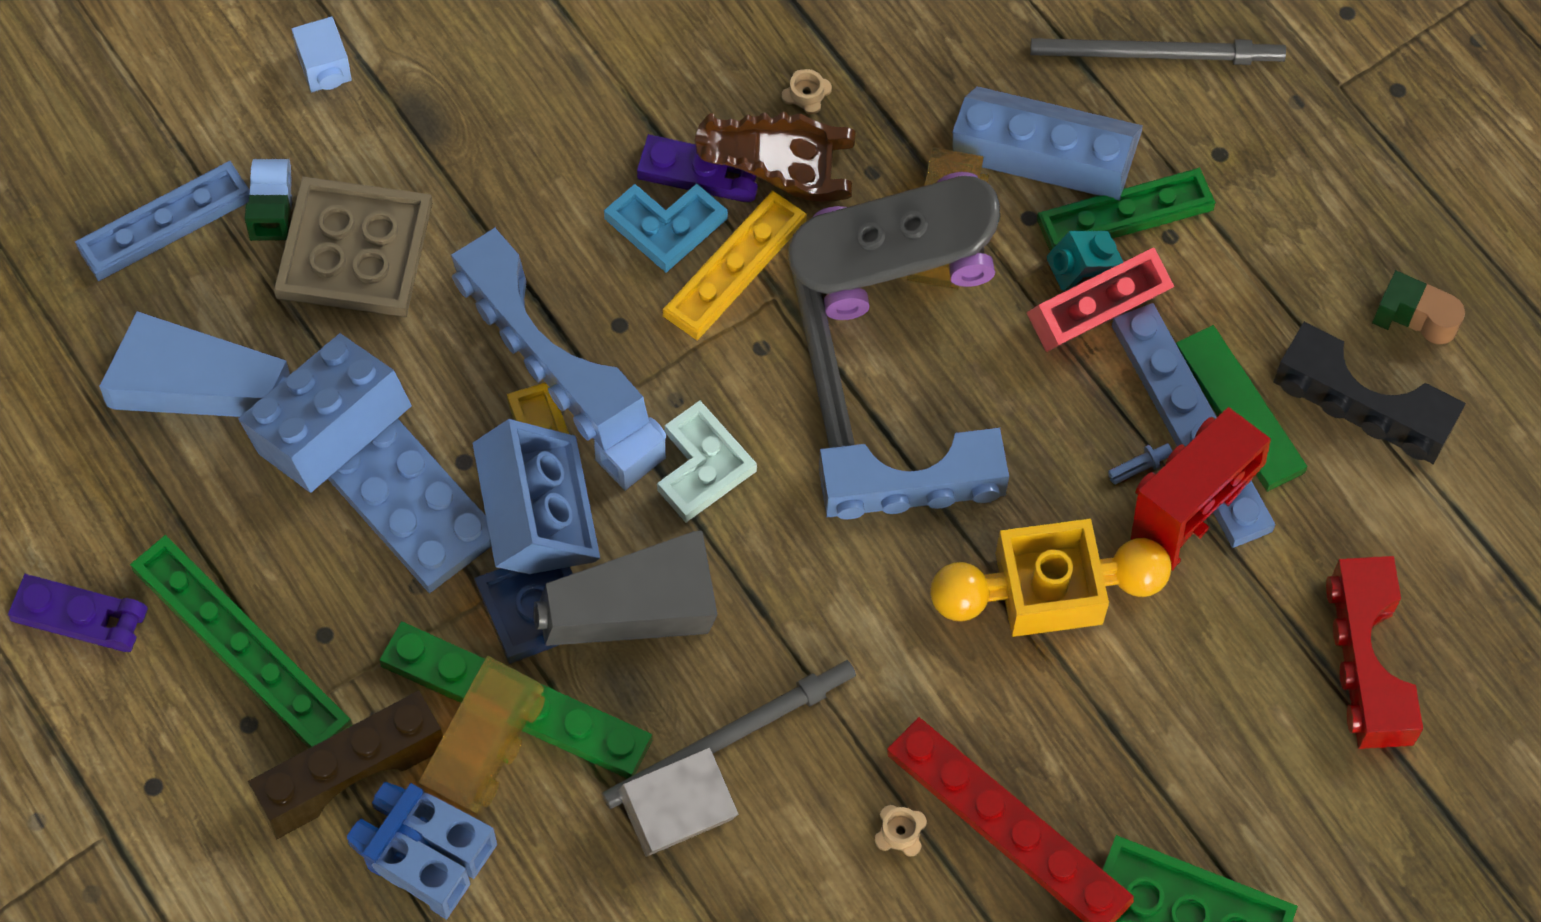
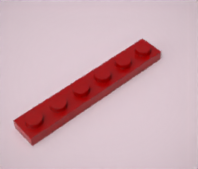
M920 717L887 748L889 758L1083 922H1116L1134 903V896Z

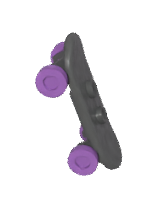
M956 172L940 178L937 183L850 207H828L818 211L813 218L803 223L793 234L788 246L790 268L803 285L811 290L827 294L824 298L825 312L828 317L836 320L854 319L864 315L869 310L868 294L861 287L934 269L949 264L950 278L955 285L962 287L981 285L990 281L995 275L993 259L991 256L984 254V247L989 243L997 230L1000 220V203L995 190L986 181L978 178L973 173Z

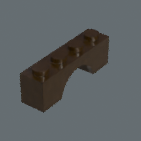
M418 690L254 777L248 783L260 811L277 840L318 818L325 806L337 794L355 782L385 770L397 769L405 771L443 751L445 744L442 730Z

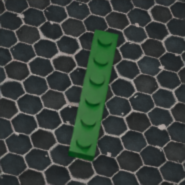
M166 535L130 564L132 571L308 748L352 726L351 719Z
M403 621L400 622L379 659L380 665L384 669L627 779L636 774L653 741L652 734Z

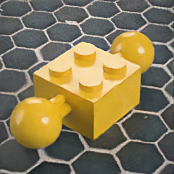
M1091 519L1000 530L995 552L999 573L984 575L981 570L969 563H951L940 569L934 576L930 595L935 609L942 616L959 622L977 617L985 609L988 602L1005 600L1012 637L1103 625L1109 605L1106 586L1118 585L1124 592L1136 597L1154 595L1165 587L1170 578L1171 560L1166 550L1159 543L1147 538L1132 539L1124 543L1117 550L1113 558L1100 559Z

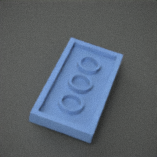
M398 418L328 478L332 485L429 594L492 547L486 515Z

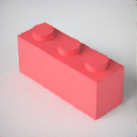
M1153 247L1039 304L1028 311L1027 315L1045 351L1048 352L1173 288L1174 285Z

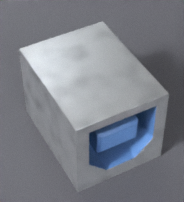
M710 748L625 783L618 790L646 857L727 823L739 815Z

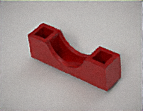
M1394 556L1339 559L1332 576L1327 577L1326 593L1328 602L1330 604L1335 603L1337 618L1333 621V637L1335 645L1342 646L1344 661L1340 664V681L1344 690L1349 689L1351 705L1347 707L1348 730L1350 733H1356L1358 749L1414 746L1423 731L1416 685L1400 680L1390 674L1378 661L1371 643L1372 629L1380 622L1392 617L1401 600Z

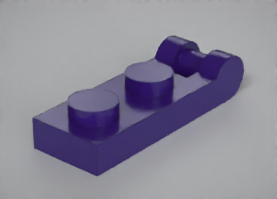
M647 135L637 169V179L690 190L695 184H698L708 194L741 202L754 201L758 185L755 183L756 176L728 165L703 161L696 153L695 144ZM728 172L739 174V177L733 180L727 178Z
M24 574L8 616L11 622L118 651L131 652L137 638L133 633L137 623L144 621L148 607L134 599H119ZM110 616L119 619L116 627H106Z

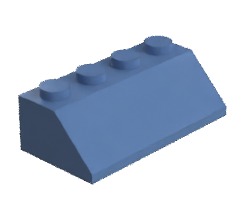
M977 86L965 96L952 132L953 160L1090 194L1105 195L1120 201L1143 125Z

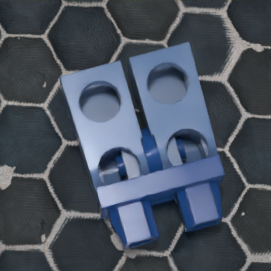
M384 782L375 794L372 805L375 810L386 815L387 818L379 829L363 819L357 821L347 835L349 846L364 857L368 870L428 904L433 912L447 920L470 886L469 877L475 879L497 846L494 829L452 805L424 793L423 789L412 783L405 790L402 787Z

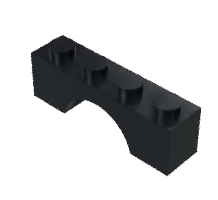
M1305 321L1283 356L1273 383L1281 386L1287 394L1296 398H1304L1320 406L1328 415L1339 419L1344 418L1361 427L1367 435L1376 439H1385L1402 448L1408 456L1417 460H1426L1433 465L1466 404L1427 383L1422 384L1411 392L1400 395H1385L1367 389L1351 375L1346 366L1344 341Z

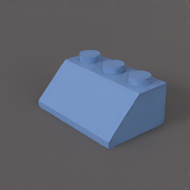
M508 419L472 443L495 567L533 574L593 563L601 559L576 436Z

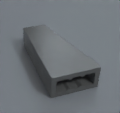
M693 531L546 583L540 600L535 601L533 606L535 628L543 630L545 646L708 634L718 614L703 531Z

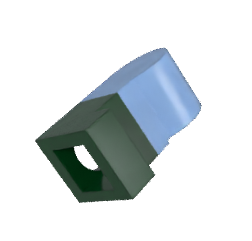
M253 159L249 202L246 203L244 218L250 241L287 240L292 210V178L289 159ZM259 223H279L280 225L268 229L262 227Z

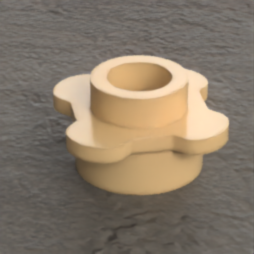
M797 70L793 73L790 80V87L782 91V100L787 105L795 104L803 108L807 114H816L821 110L820 103L824 96L831 93L832 85L814 70ZM808 90L811 91V93L804 94L803 91Z
M894 805L884 807L880 813V818L883 821L881 831L875 835L876 846L883 851H887L890 848L901 850L906 856L910 857L917 855L922 846L919 841L920 832L927 824L925 815L920 811H912L905 807H896ZM903 827L905 833L900 835L896 832V829Z

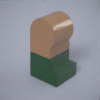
M1395 270L1372 324L1388 330L1392 321L1415 331H1420L1423 337L1431 343L1447 344L1457 335L1464 320L1465 309L1461 301L1455 296Z

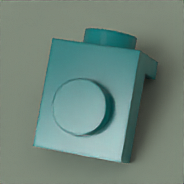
M1069 231L1047 255V261L1062 291L1075 287L1083 277H1095L1123 263L1117 246L1108 231Z

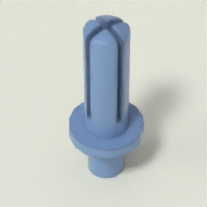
M1167 443L1154 450L1150 445L1145 446L1144 454L1108 471L1111 482L1116 485L1151 467L1155 471L1161 469L1159 462L1168 458L1172 453L1170 445Z

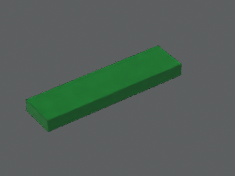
M1199 167L1124 188L1120 201L1112 197L1099 195L1038 212L1037 222L1051 251L1069 231H1108L1113 239L1214 211L1216 202Z
M1212 325L1176 342L1178 349L1217 417L1230 407L1271 438L1266 464L1256 474L1266 492L1305 474L1308 466L1216 327Z

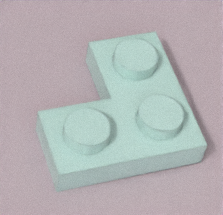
M701 400L665 425V434L685 455L688 461L657 483V491L685 523L757 472V463Z

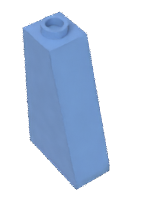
M137 311L99 387L106 406L115 410L241 417L285 380L290 373L286 360Z

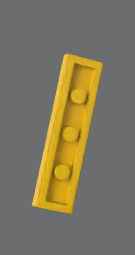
M772 190L663 308V317L698 341L792 238L798 228L806 222L807 214Z

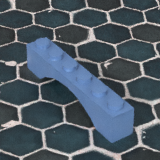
M493 228L451 254L456 273L452 275V279L460 293L465 298L471 295L476 300V308L483 320L489 326L495 323L499 327L500 336L507 348L513 354L519 351L525 358L524 364L530 375L537 382L541 380L546 382L554 403L561 411L569 409L575 416L573 421L578 431L587 441L593 438L606 451L649 423L643 396L617 367L595 364L573 356L554 345L537 329L525 310L526 278L519 254L496 228Z

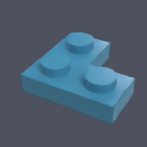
M634 184L604 210V219L667 273L728 219V210L698 184H695L667 210Z

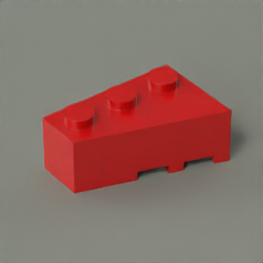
M1230 407L1224 410L1216 419L1214 417L1206 419L1199 427L1195 438L1187 446L1183 444L1177 446L1169 455L1165 466L1157 474L1153 472L1148 473L1137 486L1135 493L1138 496L1130 539L1147 538L1159 543L1168 553L1171 560V571H1173L1181 562L1179 552L1192 534L1201 539L1209 529V526L1204 523L1205 519L1222 503L1229 506L1266 464L1271 438Z

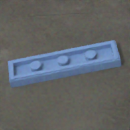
M228 161L75 241L97 281H100L248 203L250 190L231 161Z

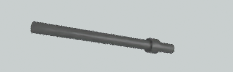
M1031 38L1030 55L1232 60L1233 65H1251L1252 61L1285 62L1286 45L1253 44L1252 40L1234 39L1233 43Z
M846 660L818 676L812 673L797 681V687L602 792L601 794L609 809H612L623 803L618 790L625 783L708 748L714 754L804 704L810 707L826 698V692L856 677L853 666Z

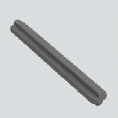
M792 272L829 448L854 445L822 292L811 290L803 285Z

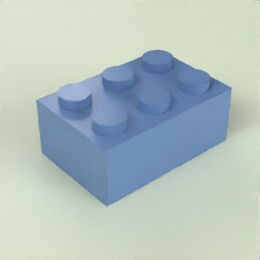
M339 333L239 417L238 420L257 453L311 493L412 405L392 368Z

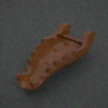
M782 112L773 118H770L768 113H762L759 116L746 115L740 121L734 119L720 120L710 113L698 126L695 136L696 153L705 162L738 168L771 183L795 197L810 201H840L852 197V182L842 178L831 179L833 150L853 148L856 134L854 129L829 126L800 113L789 116L786 112Z

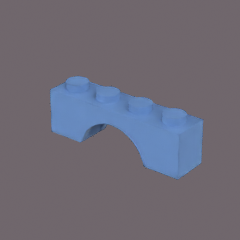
M1000 428L955 433L952 446L946 456L937 464L919 471H901L886 466L870 452L866 444L820 449L819 474L826 517L838 516L841 519L848 520L858 518L864 513L883 511L887 514H898L908 510L910 507L926 505L930 508L939 509L951 506L954 502L973 500L977 503H988L998 499L1000 496L1006 495L1009 481V472Z

